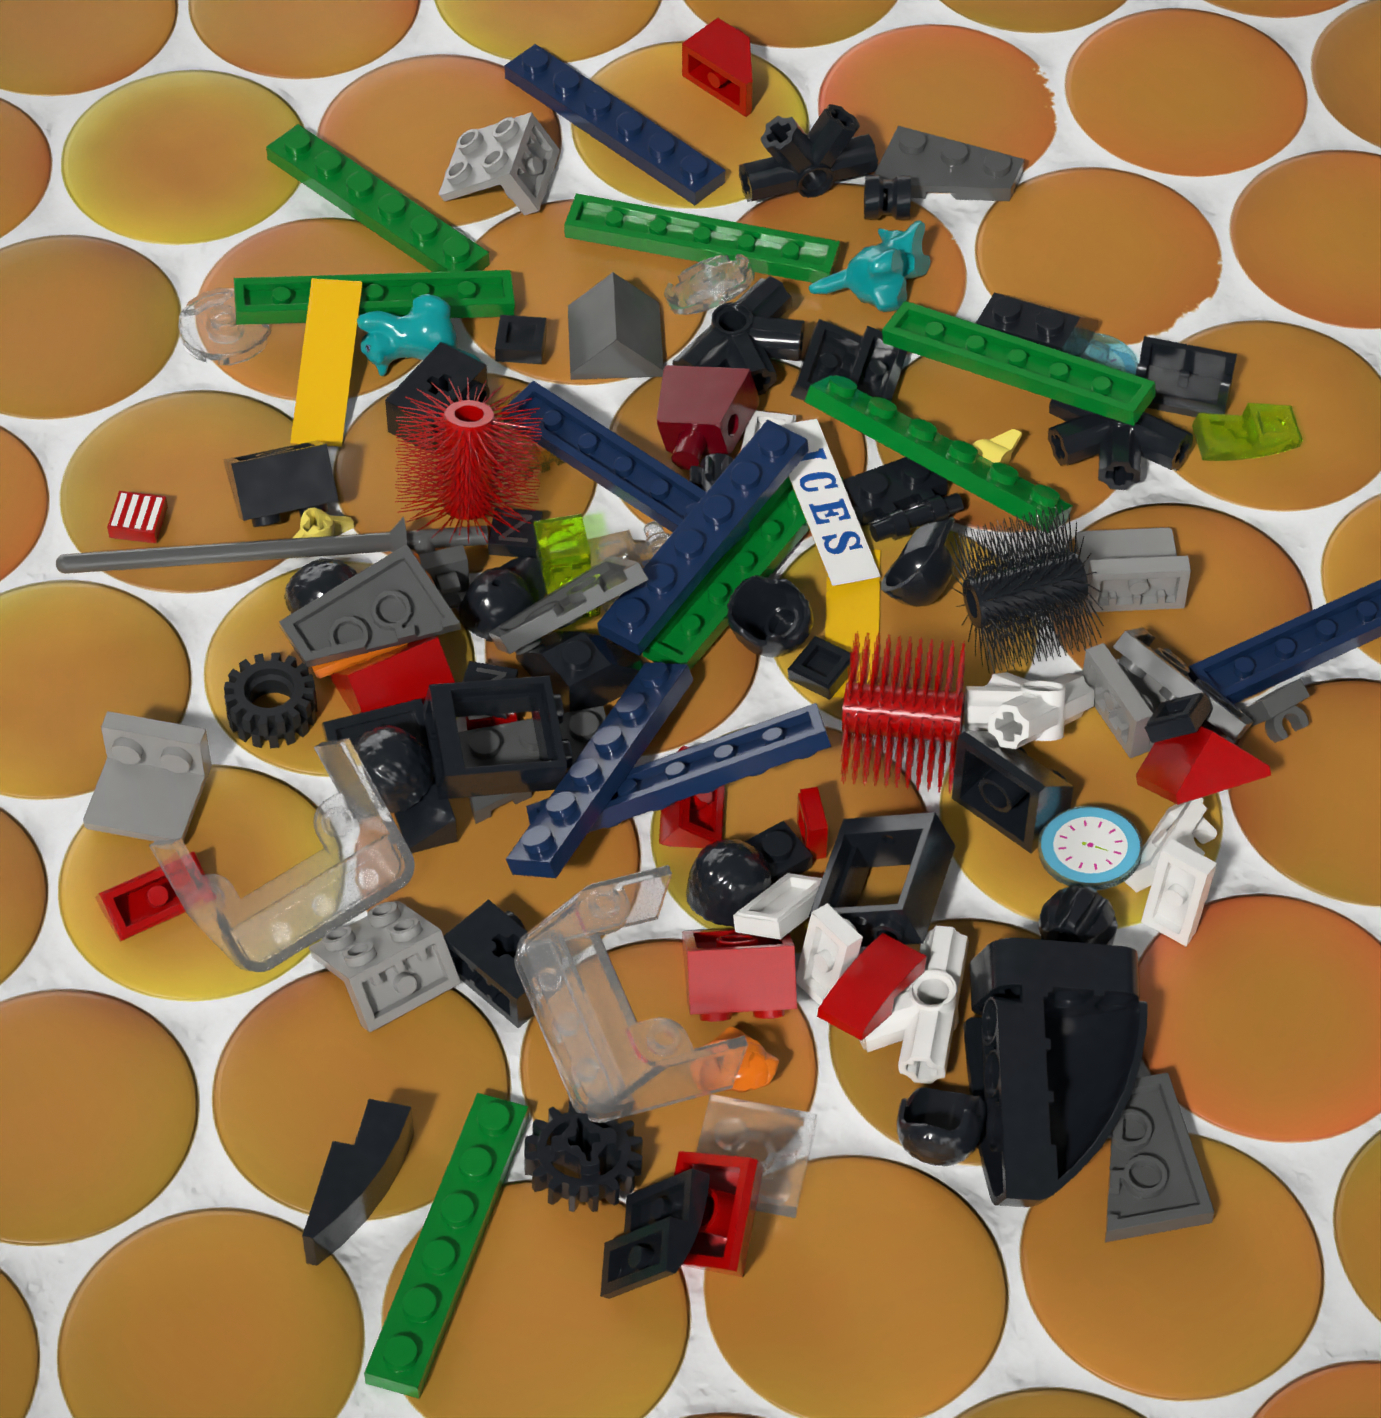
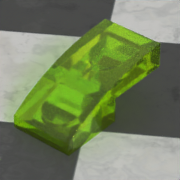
M1248 403L1242 416L1198 413L1192 424L1202 461H1231L1269 456L1300 447L1303 441L1292 406Z
M582 514L533 521L540 567L547 596L592 568L591 551ZM601 605L585 613L581 618L600 615Z

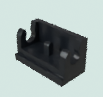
M1144 336L1140 361L1137 364L1135 375L1155 382L1156 396L1147 408L1223 423L1237 354Z

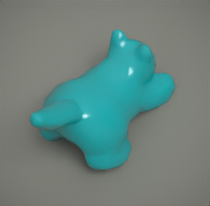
M920 220L915 221L906 231L878 229L877 232L882 240L881 243L864 247L850 260L847 269L810 284L808 290L812 294H829L849 288L861 302L873 305L881 312L897 311L902 303L907 300L906 280L921 277L930 268V257L924 255L922 250L925 223Z
M425 294L413 300V307L409 314L405 316H396L383 311H372L357 318L358 327L369 332L362 338L361 352L377 367L380 376L386 375L388 366L393 360L400 358L424 360L440 342L482 362L476 355L458 349L456 332L450 320L451 307L438 296Z

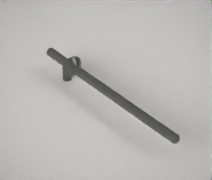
M402 517L390 532L62 554L56 560V568L61 573L69 574L394 552L406 544L410 550H416V553L420 555L433 552L435 548L459 545H488L479 526H477V530L475 526H470L468 544L467 527H461L460 536V527H457L453 537L452 534L455 528H444L442 532L440 530L438 533L439 529L406 531L405 519ZM480 526L488 541L487 526Z

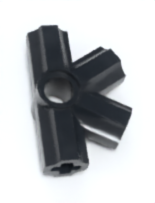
M829 104L808 134L803 131L793 117L782 118L777 116L766 124V130L760 138L763 146L772 157L739 165L742 192L747 202L796 190L803 197L807 198L823 195L831 188L834 181L875 172L878 167L875 144L869 134L853 137L860 127L859 122L854 115L848 113L842 106Z
M769 276L767 279L760 278L735 303L729 302L717 307L712 313L711 325L673 360L672 364L674 366L750 369L759 396L765 394L767 389L777 381L776 371L769 358L793 361L801 359L805 321L780 318L792 307V296L786 291L783 283L772 276Z
M1051 399L1049 404L1050 414L1067 421L1048 429V440L1055 459L1061 466L1065 464L1068 466L1099 454L1098 481L1104 482L1110 489L1127 490L1132 484L1140 482L1141 456L1165 468L1177 471L1185 462L1187 454L1192 447V433L1146 412L1132 426Z

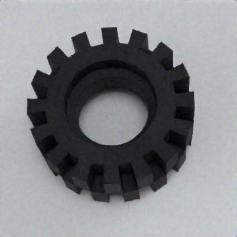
M263 653L254 655L255 664L253 665L247 659L239 663L240 672L232 669L228 674L229 682H225L224 685L227 718L233 733L238 731L239 739L245 743L252 736L253 746L262 748L264 740H269L270 749L279 748L278 740L285 738L287 745L295 743L296 732L302 737L309 733L308 724L314 726L318 709L314 678L312 674L309 675L308 667L304 663L297 667L296 658L288 655L285 662H281L280 653H272L271 660L264 661ZM268 693H280L290 697L284 704L273 708H262L252 704L256 698Z

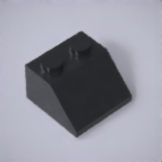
M995 292L976 321V324L1077 357H1081L1098 328V320Z
M315 440L224 459L239 518L243 521L251 519L253 527L281 522L280 513L299 509L300 517H302L304 511L313 507L328 512L327 503L339 501L326 443Z
M964 731L958 736L951 799L1032 854L1041 845L1042 835L1048 824L1062 813L1070 811L1074 786L1068 783L1059 772L1052 769L1049 770L1028 756L1022 747L1017 749L1000 747L998 740L988 731Z

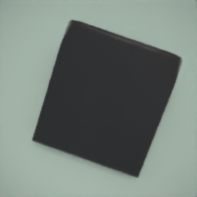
M436 784L432 785L428 793L421 798L420 802L414 804L412 808L394 813L407 854L457 842L456 819L449 799L438 800Z

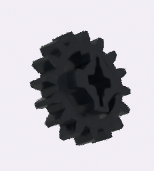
M569 1101L568 1112L564 1114L554 1107L549 1108L548 1123L535 1119L532 1135L525 1137L524 1172L525 1175L532 1176V1189L534 1192L543 1191L548 1188V1203L553 1205L561 1198L567 1199L568 1209L571 1212H575L579 1202H587L592 1212L598 1211L599 1200L603 1198L614 1206L619 1204L620 1190L632 1193L635 1189V1176H641L643 1140L642 1137L634 1136V1122L629 1120L619 1124V1110L615 1107L606 1114L599 1113L597 1101H592L588 1110H580L575 1101Z

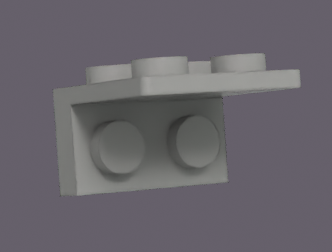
M532 112L515 118L507 117L496 124L478 130L470 129L457 140L455 151L445 172L439 196L443 201H448L501 185L506 195L513 200L524 216L538 212L560 149Z
M1171 528L1077 532L1076 547H1078V555L1083 536H1085L1080 554L1082 563L1089 556L1084 564L1086 574L1097 572L1086 575L1088 584L1101 591L1099 592L1088 586V592L1096 600L1095 602L1089 595L1087 597L1093 603L1091 605L1095 612L1180 609L1185 607L1191 573L1188 556H1177ZM1085 600L1090 612H1094L1087 600Z
M1101 643L1086 649L1082 676H1084L1087 685L1094 689V707L1131 759L1151 750L1154 743H1151L1144 727L1160 703L1168 700L1159 693V690L1163 687L1148 674L1142 679L1130 672L1119 662L1120 659H1115L1106 645ZM1167 648L1163 649V650L1167 651L1168 653L1171 652L1170 649H1167Z
M107 711L101 726L107 760L83 818L85 828L176 846L182 845L212 767L206 729Z
M400 901L384 902L376 905L369 910L366 917L349 926H339L329 930L323 935L321 941L309 947L313 959L344 981L360 1024L368 1032L380 1028L461 984L441 929Z

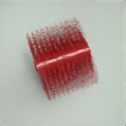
M467 378V400H462L460 390V397L458 396L452 383L451 385L459 399L458 402L454 403L450 396L447 397L438 387L436 388L446 397L451 405L448 406L426 393L423 395L437 406L414 400L440 409L444 413L436 412L422 405L419 406L430 411L399 407L423 411L429 416L408 412L424 417H414L408 415L410 417H396L416 418L425 421L396 420L418 424H399L405 426L398 428H423L399 430L420 432L418 434H395L410 435L406 438L396 437L408 439L399 441L405 442V444H398L408 447L396 449L405 448L411 450L395 451L410 452L406 455L396 454L408 456L400 458L406 460L398 462H419L398 464L411 468L395 469L411 470L396 472L416 473L418 475L397 474L408 476L398 478L408 481L396 482H407L410 484L395 485L411 486L398 489L421 491L415 493L398 491L408 493L402 495L416 494L420 496L396 499L417 498L415 500L423 497L428 498L419 501L395 502H413L407 505L425 502L410 507L432 503L425 508L399 512L424 509L423 511L425 512L421 513L424 514L438 507L444 508L409 521L440 512L424 526L426 527L448 514L451 517L437 533L442 528L444 529L451 519L453 521L454 518H457L459 520L452 534L453 537L460 520L459 536L462 522L467 520L468 544L469 520H474L476 530L477 522L487 543L488 541L477 519L483 518L486 524L488 523L504 539L505 537L488 521L486 515L493 517L516 531L518 530L513 528L499 514L527 522L495 511L492 508L497 507L518 516L514 514L516 512L508 505L526 508L511 503L526 505L524 503H539L525 502L520 499H539L520 498L517 495L533 496L528 494H536V492L526 490H539L526 487L540 486L525 485L526 483H538L527 482L528 480H538L527 477H537V475L529 474L539 472L521 473L520 471L541 470L525 467H541L526 464L538 463L530 461L537 460L529 458L536 456L527 453H541L527 451L530 449L541 450L528 448L538 446L532 445V443L538 442L530 440H539L528 436L542 435L519 433L542 432L529 431L539 429L533 428L539 425L521 426L518 424L541 422H511L520 419L543 418H513L530 413L506 417L510 413L534 410L514 411L520 405L494 414L496 410L527 400L498 408L500 404L516 393L514 392L488 406L486 405L488 400L502 386L496 391L494 390L490 397L482 403L478 400L485 383L477 400L475 401L476 392L474 401L469 400V382ZM434 400H436V401H438L439 403H441V404L447 406V408L445 409L444 407H442L441 405H439V404H438L437 402H435ZM431 413L439 414L443 417H437ZM420 418H432L435 422H430ZM505 419H516L506 423L500 422ZM428 424H434V425H437V426H439V427L433 428V427L429 426ZM502 425H509V426L504 427V428L499 427V426H502ZM520 428H532L529 430H514ZM409 440H417L418 442H406V441H409ZM517 441H529L531 443H520ZM406 444H417L419 446H409ZM409 457H417L418 459H407V458H409ZM523 457H524V458H529V460L516 459V458H523ZM524 474V475H529V476L521 477V476H515V475ZM412 477H414V478H419V480H411V479H407V478H412ZM514 487H523V488H526V489H518V488H514ZM513 491H525L529 493H516ZM500 492H501V493H503V494H506L507 496H500V495H497L496 493H500ZM430 498H438L434 501H423ZM500 498H504L514 502H503ZM509 498H515V499L520 500V501H522V502H518V501H515V500H512V499H509ZM492 503H498V504H500V505L503 506V507L496 506V505H494V504H492ZM489 512H492L494 515H496L497 517H499L501 520H499L498 518H496V517H494L493 515L489 514Z
M857 631V637L855 633V642L853 640V649L850 654V674L848 667V682L846 683L843 702L841 781L844 784V777L846 781L849 758L853 754L851 770L853 767L852 779L853 784H855L858 776V762L860 767V749L862 752L864 747L862 776L865 786L867 775L869 776L872 746H874L873 735H875L873 781L874 786L875 782L877 786L879 766L881 770V753L883 755V736L884 740L886 736L884 747L886 752L883 766H885L884 786L885 783L887 786L888 779L890 778L893 749L895 748L894 737H896L897 747L894 774L895 788H898L900 770L902 773V757L904 758V738L905 742L906 738H908L905 765V780L908 790L914 761L915 739H918L916 786L917 790H919L921 774L923 775V761L925 760V740L926 744L927 740H929L927 753L929 754L927 764V790L929 792L933 777L937 741H940L937 776L938 792H940L942 787L944 765L946 763V745L948 746V742L951 743L948 781L949 791L951 792L958 736L962 734L965 692H963V678L966 653L964 642L962 643L960 662L958 664L956 692L952 688L955 661L953 640L948 660L945 691L941 690L944 668L943 639L937 660L935 690L931 686L934 658L932 638L929 643V652H927L925 684L923 683V689L920 688L923 665L922 637L921 641L919 639V649L917 646L915 677L913 673V688H911V653L913 643H911L912 637L909 636L905 653V672L903 664V687L902 681L900 687L902 663L900 636L896 644L892 675L890 665L891 641L888 634L886 650L884 648L882 677L880 681L881 636H879V633L876 636V648L874 642L871 674L869 664V633L867 632L862 648L861 670L860 642ZM859 660H860V671L858 672V666H859ZM869 669H870V680H869L868 683H867L868 675H869ZM890 671H891V682H890L889 685H888L889 677H890ZM862 734H863V737H864V734H865V738H864V742H863V747H862Z

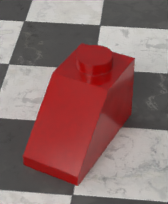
M716 18L682 43V76L747 117L752 113L753 80L750 37L720 18Z

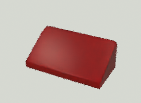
M683 745L677 752L688 749L689 747ZM725 785L710 793H699L674 802L662 809L659 844L669 847L704 848L718 840L722 841Z
M194 851L107 889L95 897L120 942L216 899Z

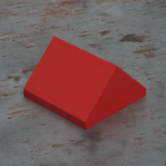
M434 636L409 642L407 645L329 675L353 715L422 698L424 705L429 685L455 683L439 638Z
M1200 726L1195 733L1155 742L1136 773L1137 785L1179 805L1272 775L1269 765L1215 732Z
M679 1151L674 1176L692 1168L710 1174L708 1197L701 1226L695 1242L681 1266L743 1277L764 1167L758 1159L751 1157Z

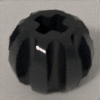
M1071 886L1058 890L1043 904L1038 921V929L1041 934V940L1113 945L1118 924L1114 916L1113 905L1108 899L1100 896L1097 890L1090 887L1082 889L1077 886Z

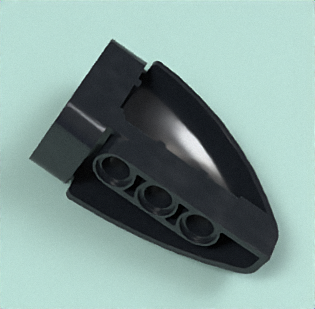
M1004 938L989 943L971 960V1009L974 1013L982 1015V1018L971 1017L963 1024L970 1095L980 1096L986 1103L984 1127L978 1143V1149L987 1188L994 1205L1032 1207L1043 1203L1082 1170L1101 1149L1117 1124L1134 1088L1142 1060L1147 1031L1148 1004L1146 1001H1139L1137 951L1131 947L1028 938Z

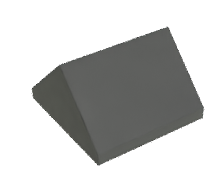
M612 272L568 305L571 380L663 376L659 302Z

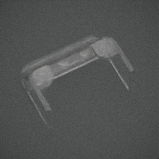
M349 738L322 742L314 747L338 793L323 801L318 806L314 815V829L324 849L240 899L231 882L225 877L217 874H201L182 838L157 840L149 845L188 916L237 967L244 971L265 972L274 968L406 886L413 876L415 869L413 854Z
M669 865L586 886L523 935L517 946L514 958L516 971L575 1111L588 1114L589 1121L608 1122L732 1089L748 1048L745 1036L694 1049L685 1029L671 1019L658 1017L637 1022L600 936L614 933L624 927L658 919L672 876Z

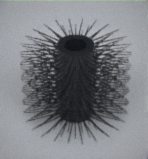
M1057 508L1055 510L1056 522L1053 517L1056 535L1051 518V509H1049V520L1045 515L1044 509L1042 510L1044 523H1042L1040 516L1037 514L1036 525L1032 514L1029 523L1026 521L1025 515L1024 517L1022 516L1024 524L1023 535L1020 528L1021 521L1017 517L1016 531L1012 520L1017 535V544L1012 523L1010 528H1007L1005 518L1003 521L1004 532L1001 527L1004 542L998 520L997 534L993 526L998 541L997 547L992 526L989 534L987 531L991 548L987 544L985 528L983 545L978 526L977 537L975 535L978 551L976 550L972 529V538L968 537L966 531L972 552L971 556L964 531L965 541L963 539L967 550L968 560L965 556L958 530L962 546L961 551L964 555L967 569L956 541L962 562L958 559L954 548L953 551L965 577L964 579L953 561L960 577L964 581L962 584L954 575L962 585L963 593L956 589L954 590L963 595L965 603L956 607H966L968 615L962 625L968 616L972 622L968 642L972 626H975V656L978 628L982 667L983 642L989 674V655L995 674L989 643L993 651L995 668L997 663L999 671L1000 668L994 653L995 647L1001 671V662L1003 663V660L1007 669L1002 649L1006 654L1007 664L1008 659L1010 661L1008 648L1015 670V656L1019 667L1020 665L1022 667L1020 656L1022 659H1025L1021 642L1025 647L1027 658L1025 663L1027 666V652L1030 657L1027 641L1031 656V647L1034 656L1036 648L1033 639L1035 637L1040 658L1039 662H1041L1040 652L1044 653L1045 659L1047 656V639L1051 650L1050 656L1052 654L1053 657V646H1055L1057 654L1060 646L1061 648L1063 646L1064 649L1060 631L1064 639V653L1066 656L1065 639L1068 644L1066 632L1070 643L1068 647L1071 651L1073 648L1072 640L1075 642L1072 625L1078 645L1077 651L1079 649V639L1086 651L1084 633L1089 645L1092 647L1088 628L1094 636L1096 645H1098L1088 615L1093 620L1098 633L1099 630L1085 601L1087 600L1101 622L1091 605L1093 603L1087 598L1089 595L1096 602L1088 592V586L1101 592L1088 584L1086 575L1097 572L1086 574L1084 564L1089 556L1083 563L1080 559L1085 536H1083L1079 555L1076 554L1077 522L1073 552L1070 513L1068 511L1070 529L1068 541L1063 508L1062 526ZM1044 516H1045V520H1046V523H1047V527H1048L1050 536H1049V534H1048L1047 531H1046ZM1057 516L1063 536V542L1058 529ZM1024 519H1025V522H1026V526H1027V529H1028V533H1029L1030 539L1028 538V536H1027V534H1026V528H1025ZM1032 520H1033V523H1034V526H1035V529H1036V532H1037V538H1035V533H1034V529H1033V525H1032ZM1005 525H1006V528H1007V532H1008V535H1009V539H1010L1011 545H1010L1009 541L1007 540L1006 531H1005ZM1064 527H1065L1067 545H1066V541H1065V538H1064ZM1051 529L1054 534L1055 544L1051 535ZM1044 532H1045V535H1046L1047 544H1046V542H1045V540H1044ZM1039 533H1040V535H1041V537H1042V539H1043V545H1042V542H1041ZM1032 535H1033V537H1034L1036 549H1035L1034 544H1033V541H1032ZM1012 538L1015 543L1016 553L1012 544ZM992 541L995 546L997 558L995 557V553L992 547ZM1005 541H1006V544H1007L1008 553H1007V551H1006V549H1005ZM1000 542H1001V544H1002V546H1003V548H1004V554H1003V551H1002ZM985 544L987 546L988 557L985 552ZM972 545H973V547H974V549H975L977 562H976L975 557H974ZM980 546H981V548H982V550H983V552H984V557H983V555H982ZM1083 608H1084L1086 617H1087V619H1088L1089 625H1088V623H1087V621H1086V619H1085L1084 612H1083ZM1073 615H1074V617H1075V621H1076V624H1077V630H1076V627H1075V625H1074ZM1081 615H1082V617H1083V619H1084V622H1085V626H1086V630H1087V633H1088V637H1087V635H1086V632H1085L1084 627H1083V624H1082ZM1066 620H1067V623H1068V625H1069L1070 632H1069V630H1068V628H1067V626H1066ZM1054 621L1057 627L1058 636L1055 631ZM1046 623H1047V626H1048V629H1049L1051 638H1050V636H1049V634H1048V632H1047ZM1079 625H1080V627L1082 628V633H1083L1084 642H1083L1082 635H1081V632H1080V629H1079ZM1035 628L1038 633L1039 642L1036 638ZM1027 630H1028V632H1029V635H1030V638H1031V642H1030V640H1029V638H1028ZM1053 631H1054V634H1055L1058 651H1057V648H1056V645H1055V642H1054V639H1053V636H1052V635H1053ZM1015 632H1016L1017 637H1018V640H1019L1020 649H1019L1018 644H1017ZM984 636H985V640H986V644H987V648H988V659H987V653H986V647H985ZM1008 636H1009V639H1010V642H1011V645H1012V649H1011V647H1010V645H1009V642H1008ZM996 638H997L998 643H999L1000 653H999V651H998ZM1041 638H1042L1043 641H1044L1046 655H1045V652H1044V648H1043V645H1042ZM1014 642L1016 643L1020 664L1014 649Z

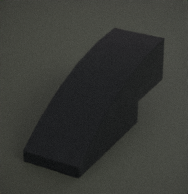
M369 1099L355 1144L332 1141L302 1235L306 1264L317 1266L340 1248L367 1221L389 1191L405 1161L414 1137L412 1108L410 1106Z

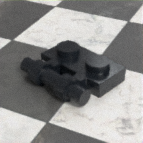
M907 457L843 480L844 487L860 524L863 526L880 520L869 526L871 536L875 542L889 537L893 540H898L910 535L911 529L927 523L948 520L949 515L964 509L962 499L958 493L942 498V496L947 495L948 481L944 477ZM918 506V507H916V508H913V509H910V510H908V511L903 512L904 510H907V509H909V508Z

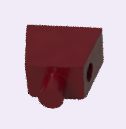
M665 365L657 411V426L665 449L672 454V462L677 467L690 470L691 466H699L702 455L707 456L715 453L729 455L732 453L760 402L750 369Z

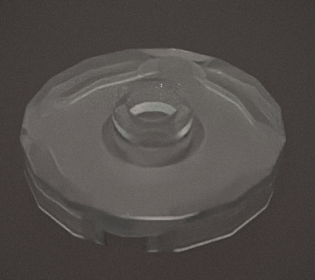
M736 254V260L730 261L728 255H718L686 268L677 276L680 283L674 287L669 282L665 288L664 297L670 310L675 314L681 315L701 313L734 299L754 281L755 273L749 259L744 255Z
M218 288L203 292L187 303L180 313L178 329L184 349L196 360L207 363L206 359L218 360V365H234L248 361L263 351L267 345V338L271 334L272 324L236 325L234 288Z

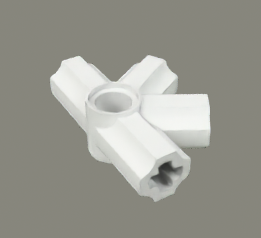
M1008 672L996 673L992 675L991 680L985 686H966L965 731H988L995 736L1000 747L1017 749L1034 740H1059L1064 737V725L1082 717L1085 710L1094 707V689L1087 685L1084 676L1067 673L1052 681H1029Z
M936 925L934 929L927 931L924 944H921L919 951L927 956L924 973L894 998L892 1015L862 1041L859 1040L863 1050L866 1049L867 1052L903 1040L898 1069L900 1074L908 1076L913 1082L933 1084L935 1080L945 1078L953 1031L959 1023L958 1002L969 946L968 936L960 934L954 927Z

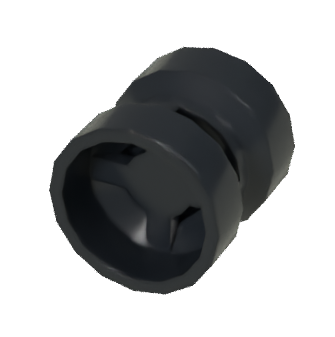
M865 175L864 219H879L882 215H891L895 220H909L911 176L897 175L892 180H886L880 175Z

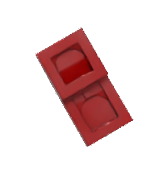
M882 933L853 961L838 979L819 1006L817 1017L862 1041L892 1015L894 998L924 973L927 956Z

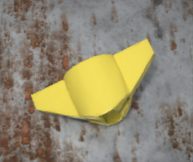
M1011 429L990 440H977L972 446L978 450L980 456L993 463L1000 462L1009 465L1011 453L1022 437V432Z
M315 507L308 508L303 512L300 519V530L293 538L337 536L354 528V521L351 517L331 516L321 509Z

